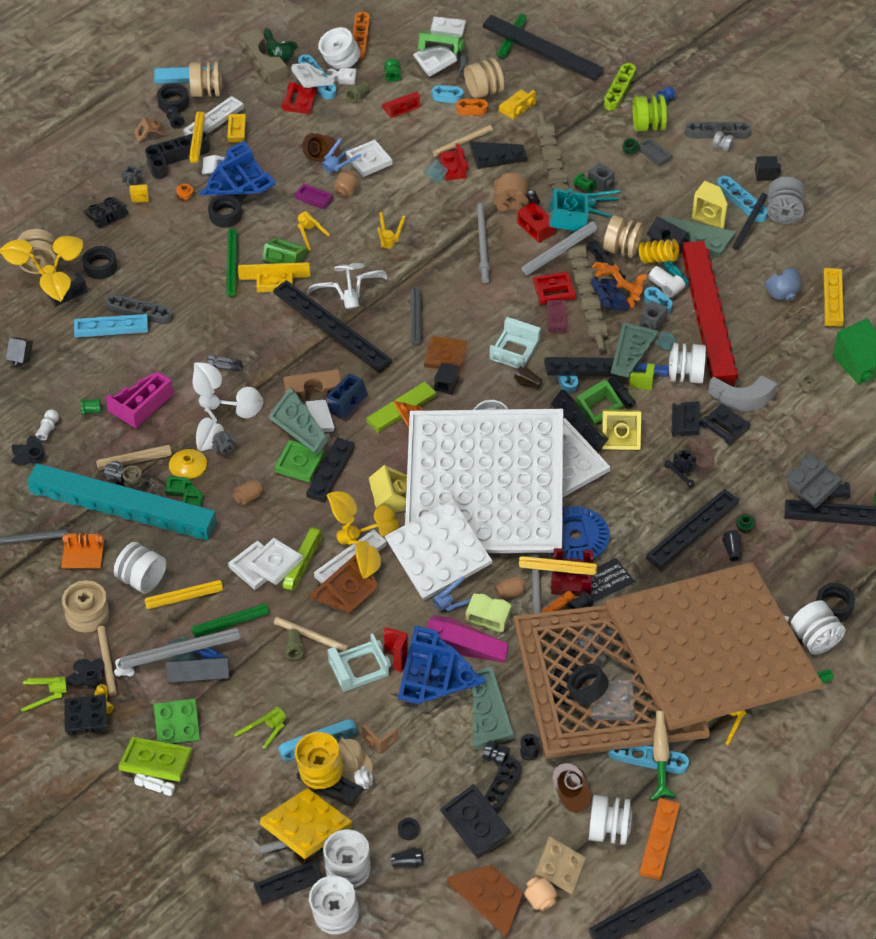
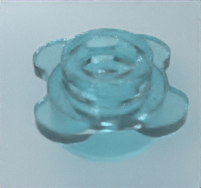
M668 332L661 333L659 339L655 341L656 346H661L666 351L671 350L673 343H677V339Z

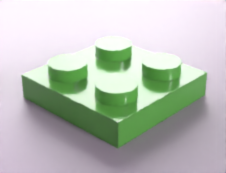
M289 440L274 467L275 473L310 483L325 452L322 449L317 455L304 444Z

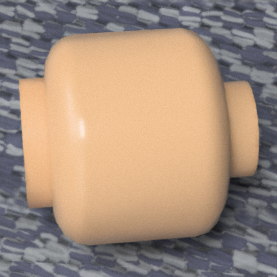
M534 877L527 883L528 888L525 890V897L534 909L545 911L556 903L557 891L547 878L538 879V877Z

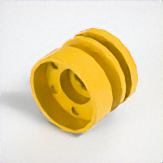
M313 732L299 740L294 754L301 780L307 786L314 789H325L336 784L343 775L344 768L337 740L325 732Z

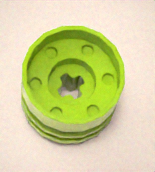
M652 95L650 103H648L646 96H635L633 98V124L635 132L648 131L649 123H651L653 131H656L658 127L659 130L666 129L668 113L664 95H658L657 100L655 95Z

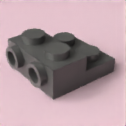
M814 454L810 457L805 456L801 460L800 466L796 470H790L786 476L788 488L815 509L843 483L842 478L828 469L827 465Z

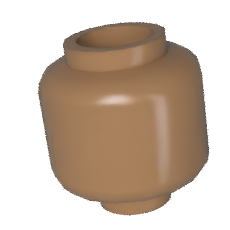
M345 171L339 173L333 187L338 196L350 197L357 189L359 181L353 172Z

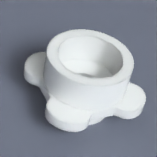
M120 658L115 661L116 670H114V674L116 676L127 675L131 677L134 675L133 667L123 669Z
M362 766V769L355 772L356 784L364 789H368V786L373 784L372 773L366 766Z

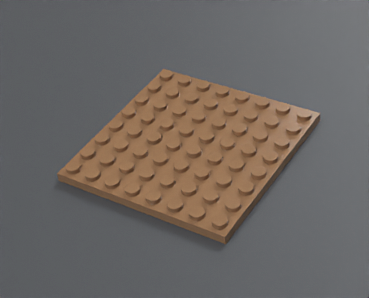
M753 562L605 601V606L658 710L664 711L665 723L669 731L822 688V681Z

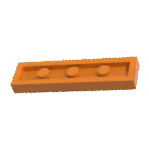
M659 798L639 872L640 876L661 880L680 803Z

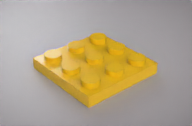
M306 788L260 818V825L306 859L324 847L325 841L331 834L352 828V821L309 788Z

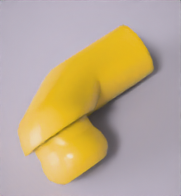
M101 684L97 686L94 695L106 694L107 714L113 711L114 706L107 701V686Z

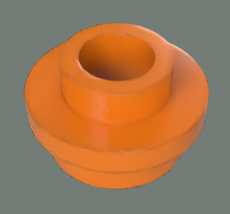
M181 184L176 188L177 195L184 200L191 198L194 192L190 184Z

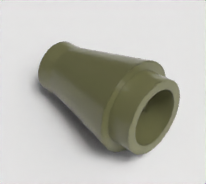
M362 82L349 86L346 90L347 99L351 102H357L369 91L368 83Z
M295 629L287 632L284 653L292 660L301 658L304 653L299 632Z

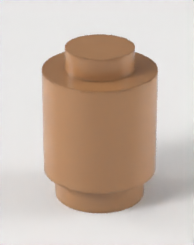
M249 480L234 488L233 497L237 503L245 505L258 498L263 493V488L258 480Z
M517 575L499 581L497 585H494L498 598L504 600L523 594V589H526L523 579L518 578Z

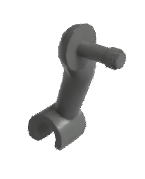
M460 52L459 54H454L457 56V61L461 63L456 75L461 73L464 76L467 58Z

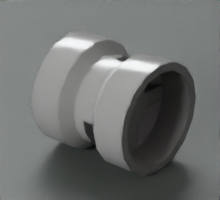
M717 131L712 147L722 148L723 151L730 152L735 137L724 135L723 132Z

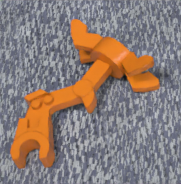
M596 262L592 266L593 269L599 270L595 274L596 277L612 274L618 282L616 287H624L630 291L629 295L631 297L627 299L630 305L629 309L634 307V301H640L639 296L643 290V281L646 279V274L637 276L636 281L629 283L623 279L616 264L611 266L608 263Z

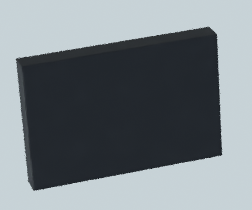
M472 784L440 809L477 859L512 833L475 784Z

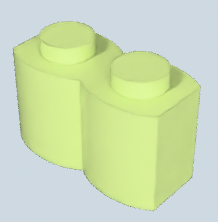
M473 594L466 610L465 621L473 625L485 626L493 631L504 632L511 614L512 605L502 599H491L485 594Z

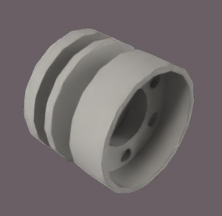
M780 177L771 182L768 188L767 213L773 221L789 224L798 221L803 216L805 197L803 183L793 177Z

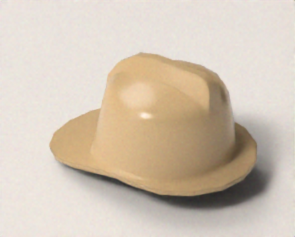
M340 738L338 746L344 767L342 777L356 783L354 778L355 772L362 769V766H366L372 773V762L356 740Z

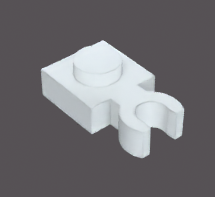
M340 68L339 71L328 69L327 76L333 77L334 82L338 81V84L355 85L356 69Z

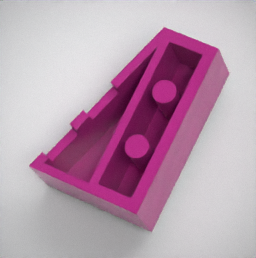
M157 371L137 381L136 385L121 389L122 392L114 396L111 394L106 396L108 412L136 429L174 395L172 380Z

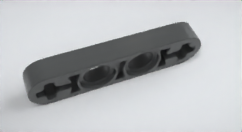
M689 122L685 126V135L693 139H714L716 132L720 131L724 135L734 136V139H746L750 136L751 125L745 122ZM706 129H712L713 131L708 132ZM723 129H729L730 131L724 132Z
M117 294L109 295L106 298V306L110 312L122 315L147 314L148 321L159 324H168L173 320L172 310L167 306ZM134 305L135 308L127 309V306ZM146 309L152 310L150 313H143Z

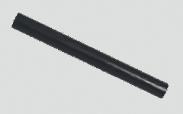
M761 193L733 244V249L739 250L768 197L766 193Z

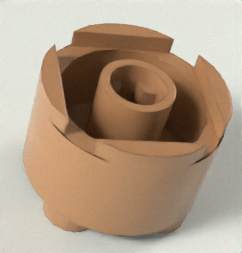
M505 173L501 175L502 178L498 180L496 178L494 181V203L499 211H518L528 204L529 200L526 194L529 193V187L526 178H521V175L517 173Z

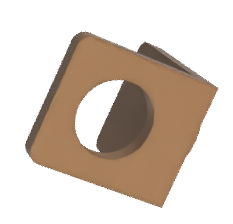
M143 118L134 131L138 142H142L149 131L163 136L167 135L161 123L147 118ZM143 127V133L140 135V130Z
M365 724L361 726L364 741L379 754L398 741V730L396 728L379 739ZM393 737L391 741L386 744L387 740Z

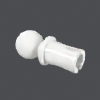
M48 410L44 415V419L40 422L41 426L35 436L41 441L47 440L49 433L55 428V423L59 420V414L56 410Z

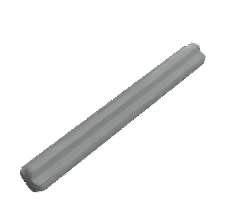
M594 221L589 222L521 267L523 274L528 276L597 231L596 223Z

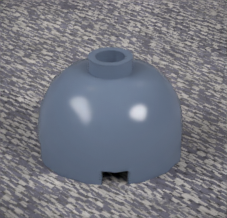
M796 268L785 269L782 271L783 274L779 276L775 274L765 282V287L773 298L791 301L797 297L796 294L802 286V279Z

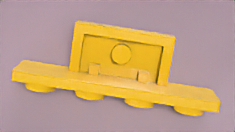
M310 263L238 265L239 280L257 279V292H274V289L285 280L293 284V278L310 277Z

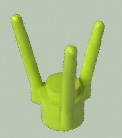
M65 676L28 678V680L23 681L24 685L49 684L50 693L54 692V694L23 707L21 711L24 712L53 699L62 698L61 693L67 692Z
M275 707L265 716L234 733V736L237 737L265 721L268 727H275V730L263 745V749H266L278 732L285 727L282 722L286 720V715L279 707Z

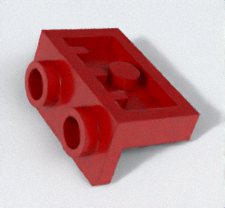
M455 143L454 151L439 153V160L446 181L466 178V171L469 170L468 161L464 160V149L460 148L459 143Z

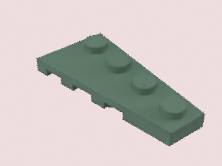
M667 216L664 217V220L689 233L691 237L688 242L704 241L705 247L709 249V254L720 258L736 234L735 231Z
M623 322L611 373L629 378L657 337L658 331Z
M289 387L268 418L318 455L329 439L295 390Z
M492 666L475 671L479 676H483L487 682L473 687L474 750L486 747L490 740L498 744L514 739Z

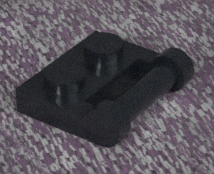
M723 404L719 405L708 416H704L700 421V425L703 428L713 431L723 438L724 442L729 446L748 431L751 425Z

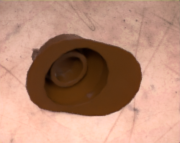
M310 133L304 138L301 148L308 159L324 162V157L330 152L337 141L330 136ZM338 145V147L336 148V150L334 151V153L331 155V157H332V156H335V157H338V156H339V153H340L339 145Z
M563 763L557 766L552 774V781L562 804L570 812H583L589 807L592 796L586 774L574 764Z

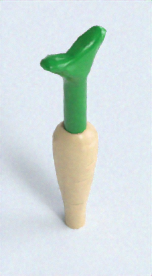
M656 711L653 758L657 762L658 785L654 794L649 798L651 801L659 799L664 795L670 798L676 797L666 785V762L669 759L670 751L664 711Z

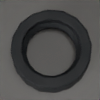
M178 83L163 85L157 91L158 107L163 112L174 106L178 107L181 112L184 111L189 105L188 90L185 86ZM174 95L181 97L179 100L176 101L164 100L165 98Z
M221 195L212 199L208 205L211 223L218 227H231L237 224L242 218L239 200L230 195ZM221 208H232L235 210L227 215L216 213Z
M106 246L92 247L83 254L84 272L93 279L108 278L117 269L115 252ZM96 259L109 260L104 266L90 265Z
M829 583L822 586L818 591L816 601H823L828 596L842 598L847 603L845 608L830 609L834 614L833 616L837 617L840 622L847 620L852 615L855 604L853 592L845 585L839 583Z
M596 664L580 666L570 675L567 681V688L570 694L580 704L595 702L604 695L609 686L607 676L600 666ZM596 678L589 687L580 690L586 681Z

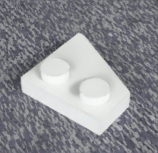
M308 63L292 64V72L303 87L311 88L313 86L333 85L334 83L333 77H324L323 71L314 68Z

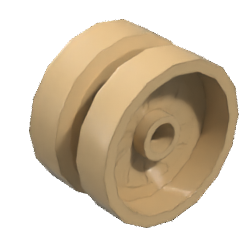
M30 229L18 237L17 240H25L32 245L31 254L34 255L42 269L46 265L54 266L57 254L53 251L55 237L50 232L42 229ZM29 257L28 262L19 265L22 270L28 273L40 274L31 257Z
M85 580L78 581L65 590L62 596V605L66 621L72 629L83 633L93 632L97 630V627L103 626L107 622L109 606L106 592L101 585Z

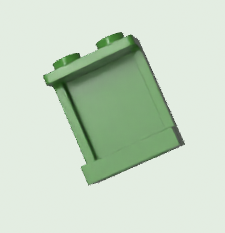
M423 30L419 35L418 50L427 49L430 41L454 44V54L461 52L465 46V39H463L461 34Z

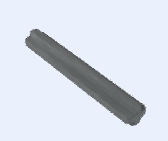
M419 288L411 289V344L414 346L421 344V290Z

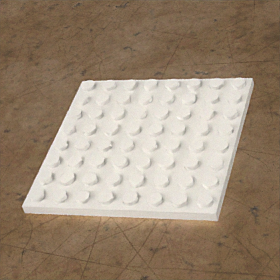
M563 409L410 411L405 525L453 499L487 553H554V548L562 549Z

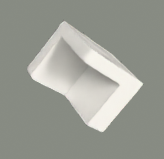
M217 155L203 157L202 174L213 173L220 161H223L225 157Z

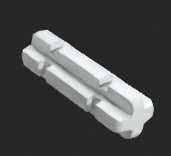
M136 774L134 779L135 784L143 787L145 785V788L160 793L163 791V794L169 796L173 795L175 791V784L170 782L164 783V780L152 776L146 777V775Z

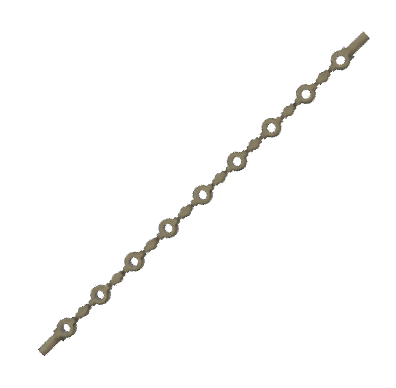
M539 111L537 113L539 124L535 125L536 136L540 139L542 160L546 162L548 183L552 186V192L553 188L568 190L566 171L562 167L560 148L556 146L554 126L552 123L546 122L544 112ZM560 228L564 238L575 232ZM581 240L567 250V257L571 260L574 284L578 286L580 307L585 315L587 335L589 338L596 340L599 352H604L606 348L603 337L608 336L607 326L604 320L602 321L599 296L595 294L596 292L592 288L591 279L593 278V273L588 265L586 246Z

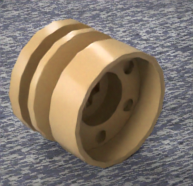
M491 58L487 61H481L480 64L474 63L465 66V82L472 98L478 99L487 96L488 93L492 95L503 91V74L496 59Z
M190 62L191 97H203L204 89H207L209 97H212V89H215L216 97H220L222 71L219 62H214V69H211V62H207L206 69H203L201 62Z
M613 215L606 230L603 250L616 254L621 247V256H626L628 253V257L634 259L639 250V244L643 239L644 224L637 222L635 225V221L631 220L626 227V218Z

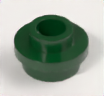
M633 138L626 139L622 145L623 152L628 155L635 154L639 150L638 141Z
M742 514L736 519V526L743 533H748L755 527L756 522L751 515Z

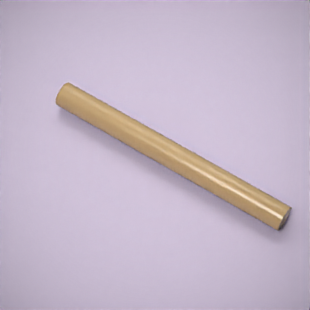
M488 125L434 150L433 155L437 157L441 152L454 149L455 143H459L461 146L493 131L492 126Z
M276 617L274 620L275 625L288 630L295 629L300 635L329 647H335L336 650L341 652L349 649V646L280 617Z
M99 626L97 631L102 659L105 665L104 671L109 696L113 697L117 695L106 629L105 626Z

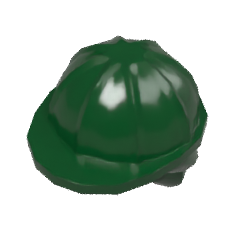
M268 28L264 29L268 55L270 57H280L284 63H287L297 49V43L294 41L278 43L275 41L271 30Z

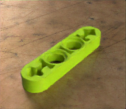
M625 63L621 66L604 98V107L607 110H616L619 107L635 77L636 67L634 64Z
M310 528L298 551L302 555L303 560L285 576L283 581L284 589L291 591L296 589L322 537L321 529Z

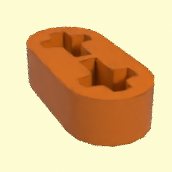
M460 99L456 102V112L460 115H484L488 111V103L484 99Z

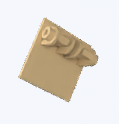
M549 836L536 868L535 877H538V879L547 878L550 883L572 895L586 857Z

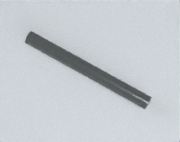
M67 529L1 536L0 544L62 538L68 532Z

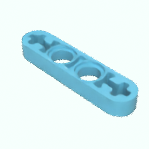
M301 55L298 58V64L308 63L314 68L323 71L310 55ZM323 71V76L328 78V76ZM334 83L333 85L314 86L317 87V91L324 99L330 100L336 97V86Z
M728 176L719 177L717 186L721 188L723 195L749 216L758 200ZM737 192L741 195L735 196L732 193ZM750 202L752 203V205L747 206L744 203ZM764 205L755 219L756 222H764L767 219V208Z
M348 719L314 732L330 734L339 743L342 737L349 739L358 733V729L354 720ZM305 735L280 745L278 751L284 761L295 759V747Z
M651 746L620 749L618 753L614 752V750H609L607 753L615 761L657 769V762L653 760V747ZM639 751L644 756L642 758H635L632 753ZM670 751L669 758H671L670 765L666 762V772L675 774L685 773L689 766L688 757L685 754ZM678 761H682L681 766H676Z

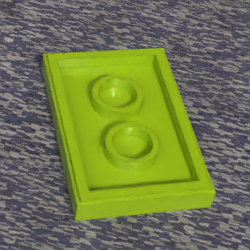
M131 737L119 763V770L180 782L192 755V748Z

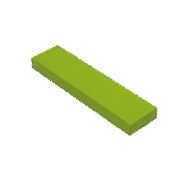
M423 382L394 401L421 407L435 398L436 392L426 382ZM392 401L368 416L366 422L379 433L400 420L402 416Z

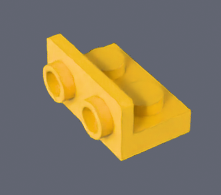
M522 89L499 105V111L513 120L536 104V91L532 90L527 93Z

